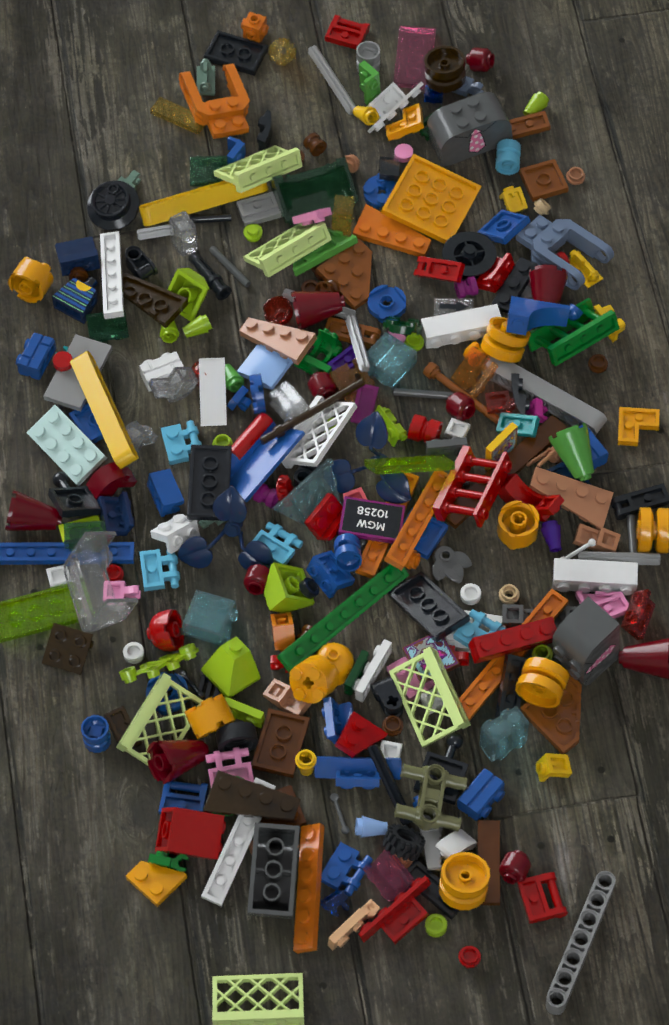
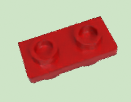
M506 253L503 258L496 256L493 267L480 275L476 280L478 289L493 293L498 291L515 266L511 253Z
M327 493L305 520V525L317 540L330 541L337 535L343 506L332 493Z

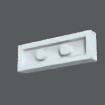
M384 639L381 646H376L373 652L374 658L371 662H367L363 670V677L361 679L358 678L353 690H355L356 700L362 703L371 689L370 685L375 682L392 653V642Z

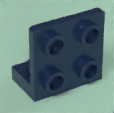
M92 236L55 244L62 277L68 276L75 267H82L86 271L100 269L98 252L95 249Z

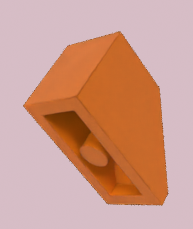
M291 612L270 614L275 650L280 652L295 641Z

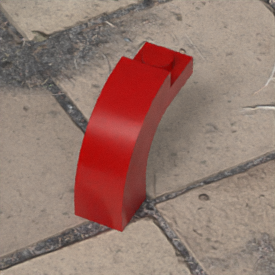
M516 473L507 474L498 493L505 503L518 500L527 505L528 503L533 505L538 511L539 521L546 522L551 515L556 514L560 510L561 504L565 501L561 495L545 496L536 493Z

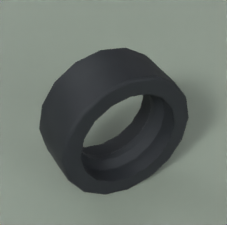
M233 722L222 726L216 731L218 750L225 752L233 750L235 747H239V749L248 747L249 751L253 750L258 745L256 727L249 722Z

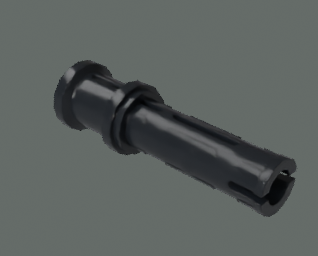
M197 251L191 253L188 260L204 277L209 289L215 292L216 298L224 300L229 297L232 289L223 282L221 275L214 273Z

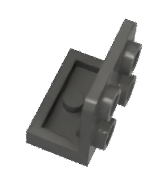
M467 437L426 441L429 478L436 467L449 474L462 446H468ZM466 481L463 485H469L470 481Z

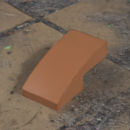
M580 523L573 544L583 546L592 538L596 540V545L593 547L589 546L587 549L599 552H616L621 534L603 527L597 530Z
M275 678L262 694L263 697L287 713L303 716L311 706V703L296 700L290 685Z

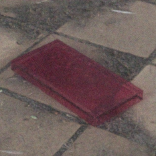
M400 26L393 81L398 87L415 88L422 81L424 84L420 88L430 89L425 81L424 58L435 47L436 28Z

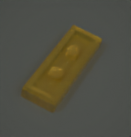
M159 97L150 109L151 114L198 135L204 128V126L195 123L189 109L162 97Z

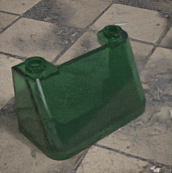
M345 157L338 158L336 162L327 163L319 168L294 175L288 174L285 176V179H283L282 175L274 176L269 183L284 222L289 223L290 226L296 225L293 224L292 220L294 216L328 207L331 208V211L340 208L349 210L354 208V204L359 201Z

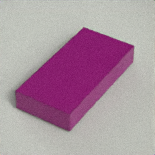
M365 384V386L358 389L355 399L357 409L351 416V423L359 424L361 420L374 412L379 387Z

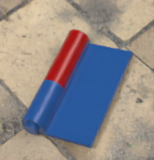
M260 412L231 445L230 486H233L240 493L244 502L250 500L305 435L304 431L290 429L279 439L276 437L263 445L260 437L272 431V428L277 425L270 416Z

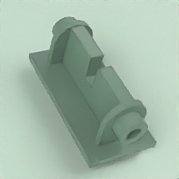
M203 59L200 62V66H197V89L200 96H215V66H211V62L208 59Z

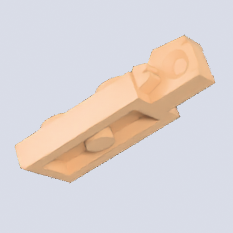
M370 899L329 937L328 946L332 950L337 946L343 947L350 939L348 936L353 931L357 933L365 924L364 920L374 919L380 911V907Z

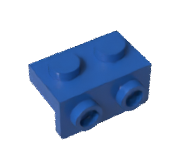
M327 697L323 699L324 707H322V715L326 721L324 733L326 738L335 744L349 716L353 712V705L351 702L338 704L332 697Z

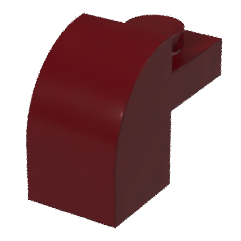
M115 462L99 468L86 485L94 498L98 499L99 496L112 497L118 488L134 487L137 480L128 467L120 469Z

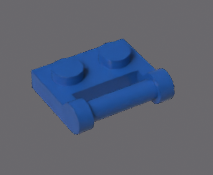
M177 781L164 784L159 815H161L162 808L179 807L203 812L209 784L202 783L199 785ZM171 790H178L200 794L199 796H192L170 792Z

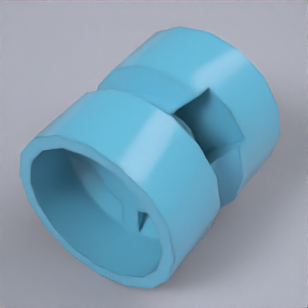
M503 139L497 143L495 169L499 173L512 175L519 171L521 145L518 141Z

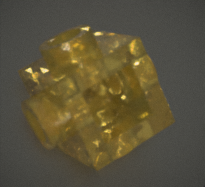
M279 38L278 41H273L270 44V60L276 61L275 64L286 65L292 62V59H295L296 48H294V43L289 42L290 39ZM283 47L286 48V54L281 52Z

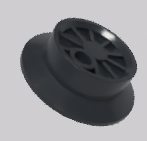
M108 181L100 184L91 193L87 203V212L91 221L97 227L104 230H118L126 227L135 219L139 211L140 201L137 192L128 183Z
M470 231L461 232L450 237L442 250L443 260L465 264L462 275L463 279L472 276L476 279L493 267L497 255L495 245L488 237Z

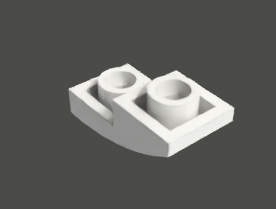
M459 829V831H454L440 840L436 847L441 850L440 854L447 859L458 852L473 850L478 842L465 831Z

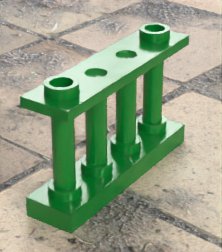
M587 298L575 305L583 312L581 317L575 321L568 319L566 327L539 326L532 330L528 341L529 349L533 352L540 347H544L548 350L551 364L558 366L619 330L616 313L610 310L601 316L594 312L591 299ZM588 319L593 320L586 325L582 324L584 321ZM573 328L577 329L576 331L570 334L566 333L567 331ZM557 337L560 338L559 341L553 344L550 342Z

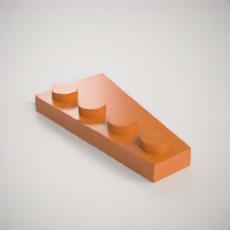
M365 204L352 233L357 236V239L417 257H426L431 246L430 238L381 214L380 211Z

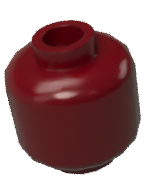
M475 47L466 56V64L469 65L471 71L488 72L494 66L495 57L488 48Z
M328 372L313 373L307 383V387L314 398L316 395L327 399L334 395L337 389L334 380Z
M460 391L453 393L446 400L447 413L457 420L465 421L470 419L475 413L476 407L473 398Z
M261 564L251 565L247 569L243 581L246 590L253 595L264 594L270 569Z
M520 850L510 851L505 854L499 866V873L503 880L509 884H517V881L523 882L531 868V862L524 852Z

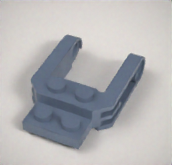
M539 215L516 235V241L531 250L532 262L537 265H555L557 270L562 271V268L566 269L568 272L566 286L572 290L579 289L585 283V277L577 268L554 254L566 241L602 263H608L614 257V251L607 243L570 219H556L554 222H551Z

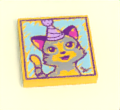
M510 423L486 447L485 459L499 461L503 451L509 453L516 447L518 430L516 424ZM484 467L487 472L491 469Z

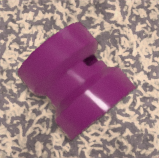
M474 276L461 280V283L454 282L458 299H463L467 295H478V285Z
M263 483L253 495V500L258 503L263 502L267 507L273 509L278 502L276 488L271 489L267 484Z

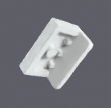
M177 514L171 520L159 524L158 527L150 531L153 539L166 543L167 552L170 554L179 550L181 545L190 537L200 536L197 520H187V516L184 514Z

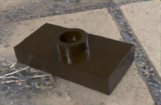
M124 705L104 714V718L107 720L117 744L132 722ZM142 741L135 742L132 749L142 745Z

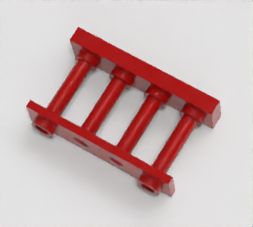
M463 445L432 506L436 519L445 522L448 514L451 512L470 515L474 517L477 527L482 528L485 520L489 517V511L507 474L511 472L512 462L508 453L503 451L499 461L476 458L471 447ZM473 466L495 469L491 477L469 473ZM466 481L487 484L484 492L461 489ZM458 497L479 500L476 508L454 505Z

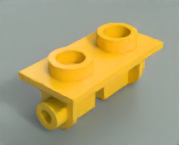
M572 250L570 252V265L583 273L585 277L584 285L587 288L603 280V277L583 257L580 251Z

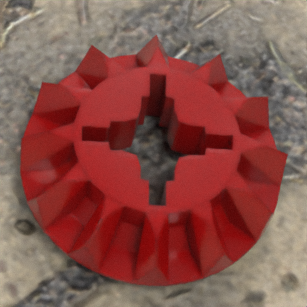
M280 475L276 482L277 497L284 507L292 506L294 501L292 481L288 475Z

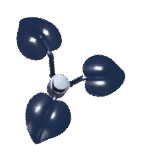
M378 411L373 412L357 425L356 438L361 445L369 446V450L375 456L369 459L368 465L351 470L348 460H335L326 467L322 481L325 486L334 492L346 493L351 491L355 485L356 480L353 473L370 468L374 472L381 471L380 477L382 480L377 483L376 490L384 501L395 504L412 500L406 475L396 469L387 471L386 468L389 466L388 457L375 450L382 449L386 445L388 431L381 414Z
M230 486L220 494L213 503L215 516L221 521H227L222 532L209 545L201 536L190 537L181 545L178 551V558L182 562L194 568H205L213 559V553L210 548L224 534H227L229 537L239 536L240 548L243 552L239 554L238 561L244 569L247 570L254 564H261L270 569L271 564L274 562L271 550L263 542L251 541L246 547L244 546L241 529L247 515V507L242 496L233 486Z

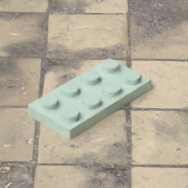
M56 405L26 432L78 486L107 459Z

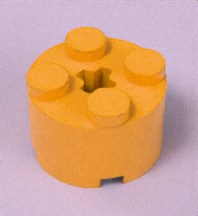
M24 257L8 279L9 288L11 291L15 290L18 293L17 297L23 301L37 303L38 300L41 301L53 284V275L50 272L51 267L47 263H40L29 257Z
M518 500L505 504L498 515L497 534L499 539L511 550L525 548L536 541L539 528V514L536 508L529 503L527 505Z
M312 655L290 670L289 682L296 700L311 704L317 703L334 691L339 683V674L336 666L327 661L328 658L322 655Z
M222 694L213 698L210 697L202 701L201 705L194 706L184 712L197 740L235 721L234 715Z

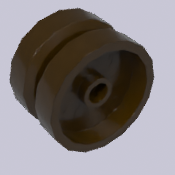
M439 46L433 48L425 55V81L431 90L439 93H449L458 90L464 85L466 70L465 57L462 51L452 46Z

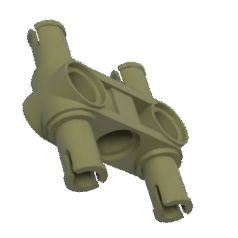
M403 763L400 777L418 780L420 790L416 808L397 803L394 817L412 820L422 830L443 827L459 831L461 817L445 815L441 809L445 788L449 787L464 791L467 785V777L451 775L438 764L425 765L420 768ZM430 775H435L438 780L432 779ZM423 815H429L432 820H427Z

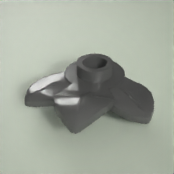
M442 546L435 552L436 562L432 567V573L437 581L442 580L446 576L453 582L461 583L464 576L463 568L471 567L472 562L465 553L453 551L448 546ZM442 553H447L449 558H443Z

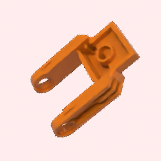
M233 63L223 65L227 87L231 96L208 100L207 102L202 101L190 71L179 73V84L195 123L202 126L207 125L213 139L249 133V126L245 117L248 114L250 99Z

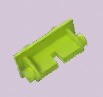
M378 405L375 412L378 411L384 419L388 431V441L395 447L398 440L404 441L407 439V431L404 430L400 423L394 424L397 419L389 408H382Z

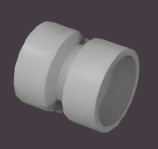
M373 41L360 43L356 50L357 71L359 72V64L365 60L379 72V45Z

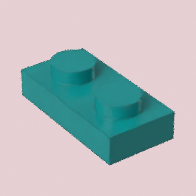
M500 413L496 428L499 434L513 422L518 426L517 436L536 437L540 422L538 416Z

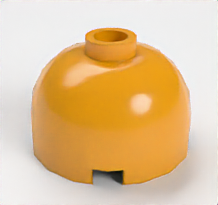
M336 642L327 643L317 650L315 655L325 656L328 658L327 661L336 666L339 674L338 685H342L355 664L353 654L343 644Z

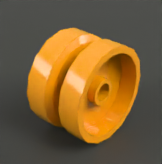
M491 318L486 329L487 333L481 342V349L497 360L508 363L519 362L525 351L524 346L527 345L531 336L530 331L526 333V336L506 332L508 318Z
M650 507L639 508L636 527L638 553H649L652 549L653 540L656 553H668L669 508H658L655 521H653V511Z
M531 657L525 660L521 672L522 675L519 676L515 687L517 694L523 700L539 707H557L560 704L563 690L566 688L569 680L567 670L560 664L542 657Z
M458 852L449 856L444 861L440 874L439 894L442 900L450 907L458 910H472L479 907L485 901L490 881L489 866L480 856L470 852Z

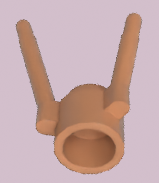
M552 446L529 461L526 466L529 467L540 459L542 460L537 464L538 467H541L548 460L551 463L557 462V464L563 461Z

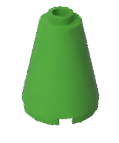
M582 423V428L574 425L556 433L557 437L554 439L552 435L548 437L549 442L574 479H579L581 482L591 479V474L594 473L587 423Z

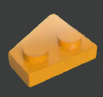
M140 861L126 875V879L158 907L187 879V874Z

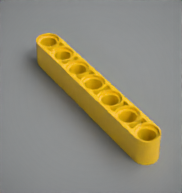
M221 181L139 206L143 225L151 226L257 195L269 189L266 182L239 193L236 191L234 184Z
M87 350L71 360L70 363L116 465L122 469L139 459L97 363Z

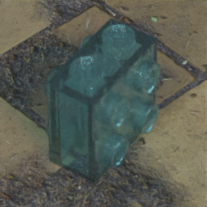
M385 332L367 351L371 367L369 368L370 371L365 373L377 378L383 385H388L394 389L417 363V351Z
M196 590L182 623L183 635L220 646L223 645L225 639L230 638L232 621L236 622L239 610L236 609V601Z
M515 706L512 709H505L499 717L494 720L489 719L482 725L480 747L491 762L496 759L501 760L505 758L509 751L514 748L519 749L526 744L529 721L520 709Z

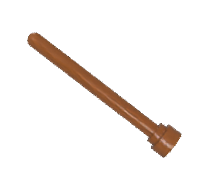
M430 362L425 367L423 375L429 379H437L454 393L460 391L473 398L476 410L495 424H498L499 416L440 373L441 370L438 365Z

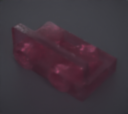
M384 850L373 864L366 865L363 870L367 874V878L379 889L382 897L391 902L400 893L407 892L415 879L399 859L396 858L395 854L391 855V851Z

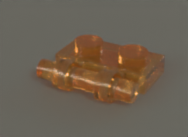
M473 346L450 379L467 391L473 386L470 395L477 398L486 389L485 385L489 379L495 376V371L499 365L492 361L488 367L486 364L490 358ZM481 371H483L484 374L482 375L480 380L477 381L476 378L479 376Z
M356 358L351 360L355 368L350 369L348 364L345 363L329 373L339 391L356 382L357 380L354 375L359 373L365 384L372 386L376 384L367 372L359 370ZM358 390L344 397V401L355 403Z

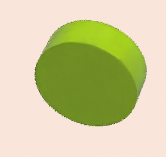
M431 914L425 921L427 934L431 937L443 936L447 931L446 918L441 914Z

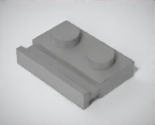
M273 191L236 202L245 227L249 224H260L281 218V211Z

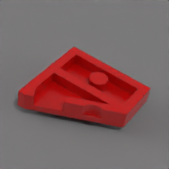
M353 711L334 746L353 758L361 751L383 740L388 733Z

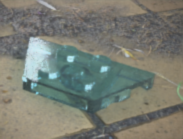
M326 459L273 509L306 526L305 520L327 493H332L340 503L337 479L333 477L332 471L333 460Z

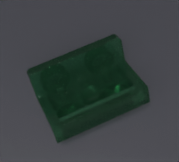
M196 156L189 158L190 187L207 186L224 181L215 177L213 171L228 165L227 156Z
M125 310L124 317L105 319L103 312L86 315L89 339L103 343L107 340H122L129 337Z
M106 522L64 523L65 549L76 552L81 551L82 548L101 550L102 547H107Z

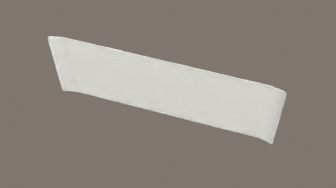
M199 358L201 426L227 425L225 358Z

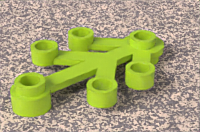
M194 643L180 647L178 653L167 654L160 657L157 661L141 664L139 666L140 669L137 671L135 666L125 668L119 672L122 681H125V684L136 681V676L142 673H147L148 679L155 678L161 675L159 670L167 665L168 671H172L181 667L179 662L183 659L186 661L195 658L199 648Z

